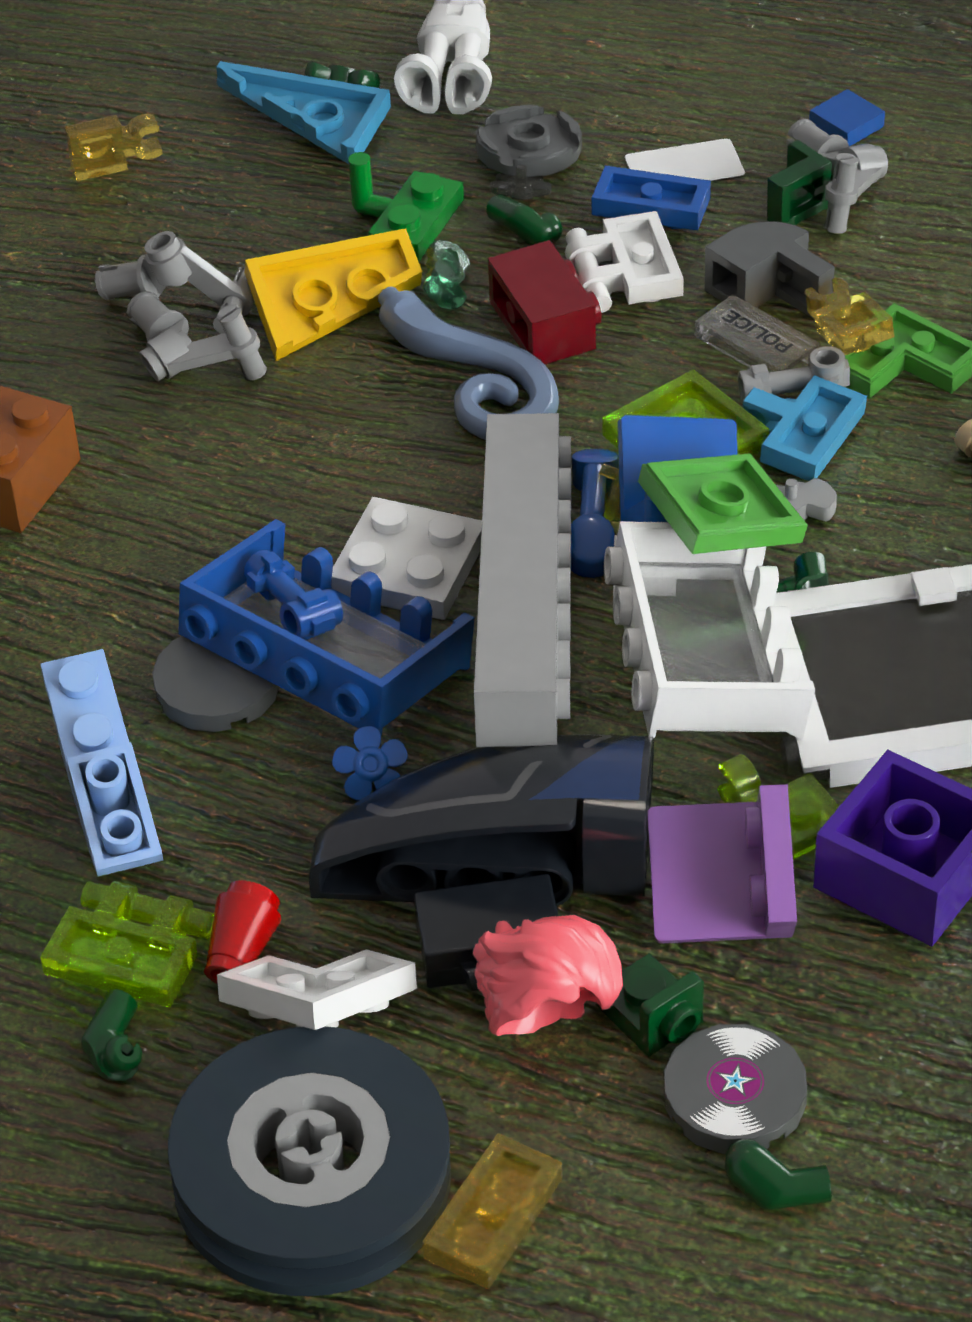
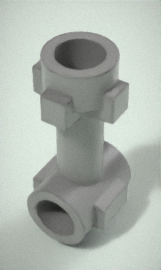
M823 346L811 352L808 367L768 372L766 363L752 365L748 370L738 371V389L741 402L743 404L744 399L754 387L773 395L803 391L814 375L843 387L849 386V363L840 349Z

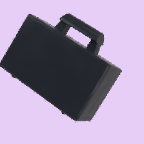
M543 874L415 893L416 927L428 988L467 983L469 991L479 990L477 979L474 975L477 961L473 955L475 944L478 943V939L485 931L495 933L496 924L499 921H507L515 929L517 926H522L523 920L526 919L533 922L543 917L558 916L550 876Z

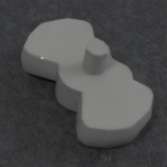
M814 478L806 483L797 482L795 479H788L785 482V486L776 485L803 520L809 516L826 522L836 512L837 493L829 483L821 479Z

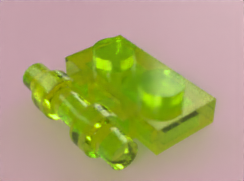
M88 881L82 890L80 902L82 907L93 909L95 912L72 906L68 907L40 956L44 974L106 991L111 989L122 990L133 998L171 1008L198 957L195 938L188 937L186 934L209 939L214 913L194 908L192 900L170 895L166 900L139 894L137 887L131 884L114 881L110 886ZM130 920H135V921L147 923V924H150V925H152V926L150 927V926H146V925H142V924L130 922Z

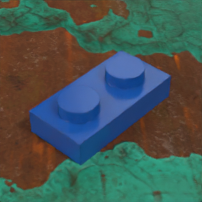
M605 165L591 197L592 215L615 218L657 211L662 226L671 229L698 231L711 198V180Z

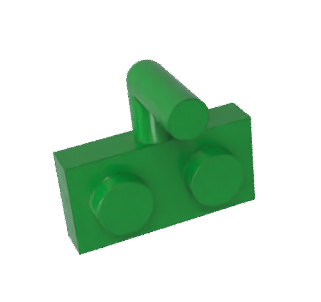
M364 152L351 154L348 162L352 206L358 213L378 217V220L369 230L368 236L406 228L417 259L420 261L463 202V182L443 178L433 173L413 171L392 199L373 194L370 156Z

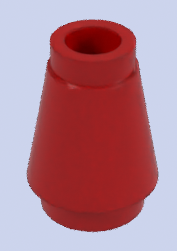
M238 880L231 882L227 891L217 896L207 964L204 969V974L208 979L218 984L217 974L259 958L281 922V915L278 911L280 899L272 890L255 882Z

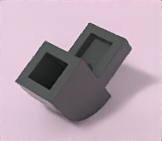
M754 222L739 226L705 246V291L744 316L777 296L815 321H818L832 312L835 267L808 251L809 231L783 222Z

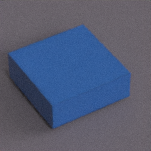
M846 89L811 109L809 120L829 135H840L847 140L850 147L884 127L885 111Z

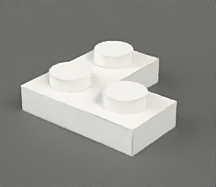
M367 949L319 968H312L268 955L217 974L219 1001L247 1009L249 1015L255 1018H277L296 1024V1027H306L313 1030L321 1027L337 1028L339 1020L356 1013H370L383 1010L389 1006V1000L417 989L415 962Z

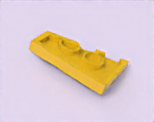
M406 228L245 260V276L275 361L290 355L380 307L378 296L385 288L395 287L398 291H410L421 285L422 269Z

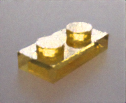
M497 1133L422 1241L424 1259L489 1289L562 1181V1162Z

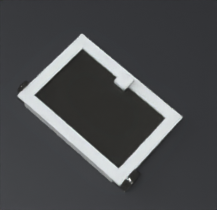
M972 564L776 593L774 606H786L790 610V628L785 648L801 649L803 663L799 681H813L815 687L804 738L798 739L790 734V736L780 739L782 763L787 777L802 774L804 782L827 779L830 788L859 784L887 749L935 772L972 766Z

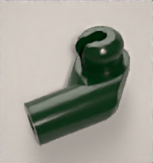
M495 195L487 204L486 212L488 218L505 226L530 246L548 240L551 242L558 241L562 235L561 222L553 213L546 212L540 216L531 207L503 195Z
M118 989L107 991L81 1039V1047L100 1077L115 1082L132 1078L136 1074L143 1057L142 1048L139 1043L132 1046L127 1039L128 1036L124 1035L138 1008L137 1002L130 994Z
M742 1139L734 1142L726 1152L725 1171L728 1178L740 1191L763 1209L775 1210L831 1202V1182L826 1165L789 1170L764 1146L751 1139Z

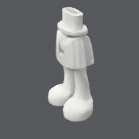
M435 0L432 10L428 13L417 35L420 53L411 54L397 64L394 84L397 93L406 104L423 113H435L441 99V80L445 62H453L449 67L446 79V104L452 114L463 115L476 109L486 100L492 84L490 69L482 61L488 55L490 43V28L486 19V7L483 0Z

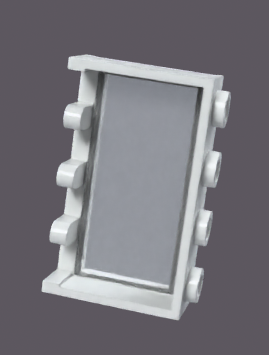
M620 521L616 546L607 547L605 551L604 577L607 585H615L613 596L615 625H624L622 640L623 664L625 667H633L632 704L635 711H643L648 737L655 738L656 731L787 732L798 739L804 738L815 687L813 681H799L803 663L801 649L785 648L790 628V610L786 606H774L779 573L777 566H762L766 547L692 554L668 522Z

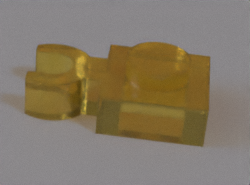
M154 114L138 115L126 126H121L117 115L65 126L71 169L76 181L128 170L126 157L135 155L141 159H153L163 154L157 137L142 139L147 134L160 131Z
M839 277L831 279L833 289L831 294H819L812 287L805 289L807 311L810 316L815 318L816 330L833 347L840 349L845 356L851 353L863 352L872 345L894 337L893 318L866 292L850 297L849 285L844 279Z

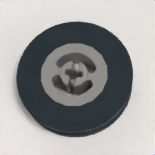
M294 1027L277 1030L247 1040L219 1056L201 1071L183 1094L170 1125L168 1159L176 1210L183 1229L198 1252L209 1263L236 1281L259 1290L288 1296H321L346 1292L381 1279L403 1265L426 1243L441 1220L447 1204L451 1181L450 1137L448 1118L440 1094L427 1074L409 1056L396 1047L364 1033L335 1027H321L317 1030L306 1027ZM342 1140L352 1144L360 1154L351 1167L346 1170L344 1168ZM275 1147L277 1150L279 1178L267 1172L262 1165L264 1158Z

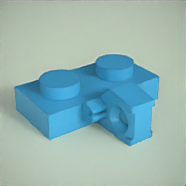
M815 375L797 399H783L754 387L743 401L740 426L765 439L761 447L760 462L810 481L811 479L818 478L865 413L867 396Z

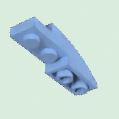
M100 649L40 663L61 754L97 877L163 861V854L132 743H129L104 650Z

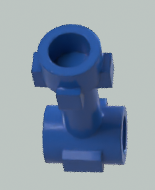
M261 550L249 558L244 567V577L247 580L246 585L254 593L259 592L267 601L277 599L282 604L280 620L286 631L304 640H308L333 630L336 625L342 623L343 608L334 591L331 589L321 590L320 588L308 592L304 591L294 581L295 567L287 560L282 561L274 551Z

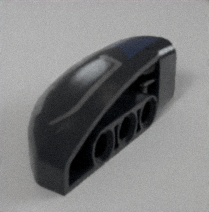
M600 734L557 735V745L477 747L430 763L395 778L359 800L328 823L318 833L314 842L309 873L311 898L414 902V894L417 892L543 874L550 876L556 906L565 903L571 897L573 883H582L583 893L588 895L645 897L649 848L648 810L651 808L654 738L648 736Z

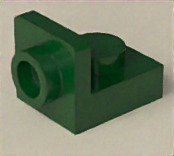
M799 140L789 143L787 145V168L768 177L767 221L796 225L827 209L829 202L824 198L826 185L832 179V162Z
M649 953L622 970L623 986L618 998L609 1009L601 1010L600 1005L595 1003L617 1027L650 1057L670 1043L684 1041L703 1022L704 981L693 971L677 980Z

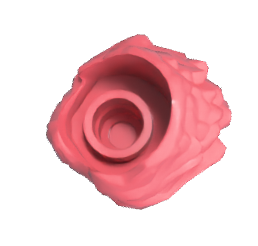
M576 915L543 917L533 922L526 919L523 920L522 926H517L515 929L507 921H499L496 924L495 933L485 931L474 946L473 955L477 961L474 975L477 979V987L484 996V1004L486 1005L485 1015L489 1022L488 1030L496 1036L531 1034L541 1027H546L558 1021L560 1018H581L585 1013L584 1003L586 1001L599 1004L601 1010L609 1009L618 998L623 986L621 962L614 943L599 925Z

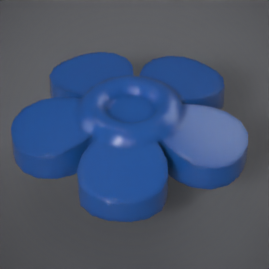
M372 726L361 727L354 733L353 740L358 751L350 746H340L333 754L332 763L336 772L341 774L353 773L345 781L344 789L345 793L356 801L371 794L372 782H374L377 790L395 778L400 777L398 772L390 768L402 766L408 758L404 744L396 739L388 740L379 749L381 734L377 728Z

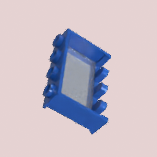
M277 519L180 583L179 635L357 728L365 726L375 727L379 730L381 736L383 727L459 669L468 670L470 668L475 617L464 612L453 620V624L432 639L430 638L432 606L427 599L416 596L401 608L400 622L380 613L382 582L375 573L367 571L356 578L351 584L350 597L332 589L333 558L329 551L323 547H317L303 557L302 571L295 570L294 581L306 592L317 588L334 591L343 608V621L341 624L336 625L335 629L308 640H304L286 631L280 620L282 604L277 599L267 601L259 592L254 593L246 585L247 580L244 577V567L247 561L258 551H274L282 561L284 560L285 523Z

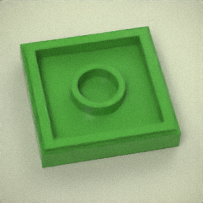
M751 454L642 464L638 483L692 554L803 543L808 524Z

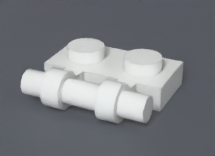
M657 211L603 219L602 234L587 236L586 231L581 228H574L566 234V258L573 263L579 275L578 281L585 291H592L595 294L601 313L611 308L612 300L610 294L613 292L624 291L628 304L656 302L661 299L683 296L684 278ZM610 260L613 262V264L599 266L600 262Z

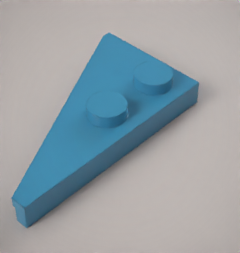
M220 61L216 66L217 86L349 164L348 158L351 154L366 150L391 108L390 90L223 61Z

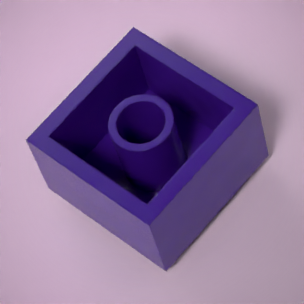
M887 749L817 833L813 888L933 947L972 897V789Z

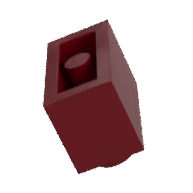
M550 240L488 258L490 303L520 348L528 351L544 364L596 349V325L600 324L602 320L599 302L592 291H585L578 281L577 272L571 260H564Z

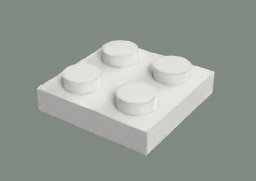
M372 497L333 566L331 588L350 597L352 582L365 572L371 571L382 582L381 606L401 610L410 600L416 596H421L431 604L432 618L445 620L481 551L482 520Z

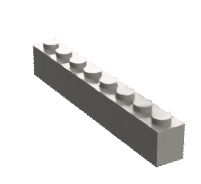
M559 413L487 414L474 679L476 747L557 745V719H570L571 436H559Z

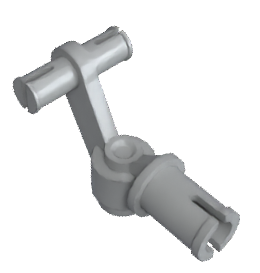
M809 119L798 120L791 126L787 135L803 142L832 162L833 180L826 185L824 198L829 202L824 229L831 233H844L847 231L850 205L855 204L857 198L869 186L886 175L888 170L887 155L880 146H873L869 143L849 147L847 140L840 135L827 134ZM786 139L787 145L795 141L793 139Z
M164 231L151 237L144 247L147 254L141 255L138 261L100 265L98 267L100 271H96L95 274L98 294L106 301L119 297L133 296L146 291L155 293L159 297L167 286L178 287L187 281L221 307L220 310L229 305H237L242 311V316H245L250 312L254 301L245 276V266L244 270L242 267L236 270L232 281L187 248L183 240L176 237L171 231ZM216 317L213 321V327L217 332L223 334L225 333L224 329Z
M150 291L141 292L134 296L128 304L127 315L132 317L130 320L146 333L147 348L140 351L139 356L148 372L156 381L164 377L170 379L184 370L230 359L238 360L243 376L247 380H257L267 371V367L264 365L258 352L260 347L258 335L253 328L247 327L241 314L242 311L237 305L226 306L217 314V319L220 321L225 333L192 342L188 337L189 325L187 319L180 312L169 310L155 293Z

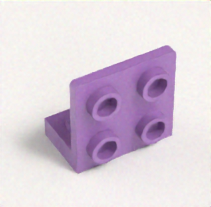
M788 784L761 785L757 802L655 806L648 810L653 922L656 942L683 943L793 937L797 924Z

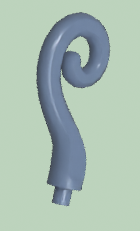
M387 287L381 291L378 296V302L382 306L379 312L380 322L405 348L424 357L478 365L510 376L524 388L529 396V401L520 410L507 414L557 413L559 393L556 382L550 370L537 357L504 340L444 322L412 291H398L395 287ZM478 374L468 378L460 384L453 399L455 416L458 422L471 434L486 440L487 414L496 413L484 410L479 406V403L483 400L492 399L503 405L513 406L518 400V387L511 379L501 374Z

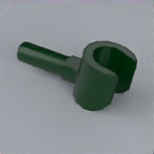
M807 552L798 556L794 561V575L783 578L778 582L777 593L828 586L829 579L825 556L819 552Z

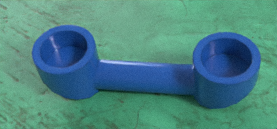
M595 448L580 450L571 456L572 482L581 491L580 516L571 524V571L579 576L588 578L604 575L606 548L614 547V528L609 520L604 517L605 494L613 490L619 483V455L607 449Z

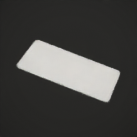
M719 139L625 155L629 169L711 181L743 176L745 174L730 139Z

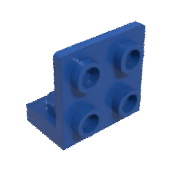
M624 415L618 420L621 521L668 522L638 483L642 464L738 455L736 422L733 419L641 415Z

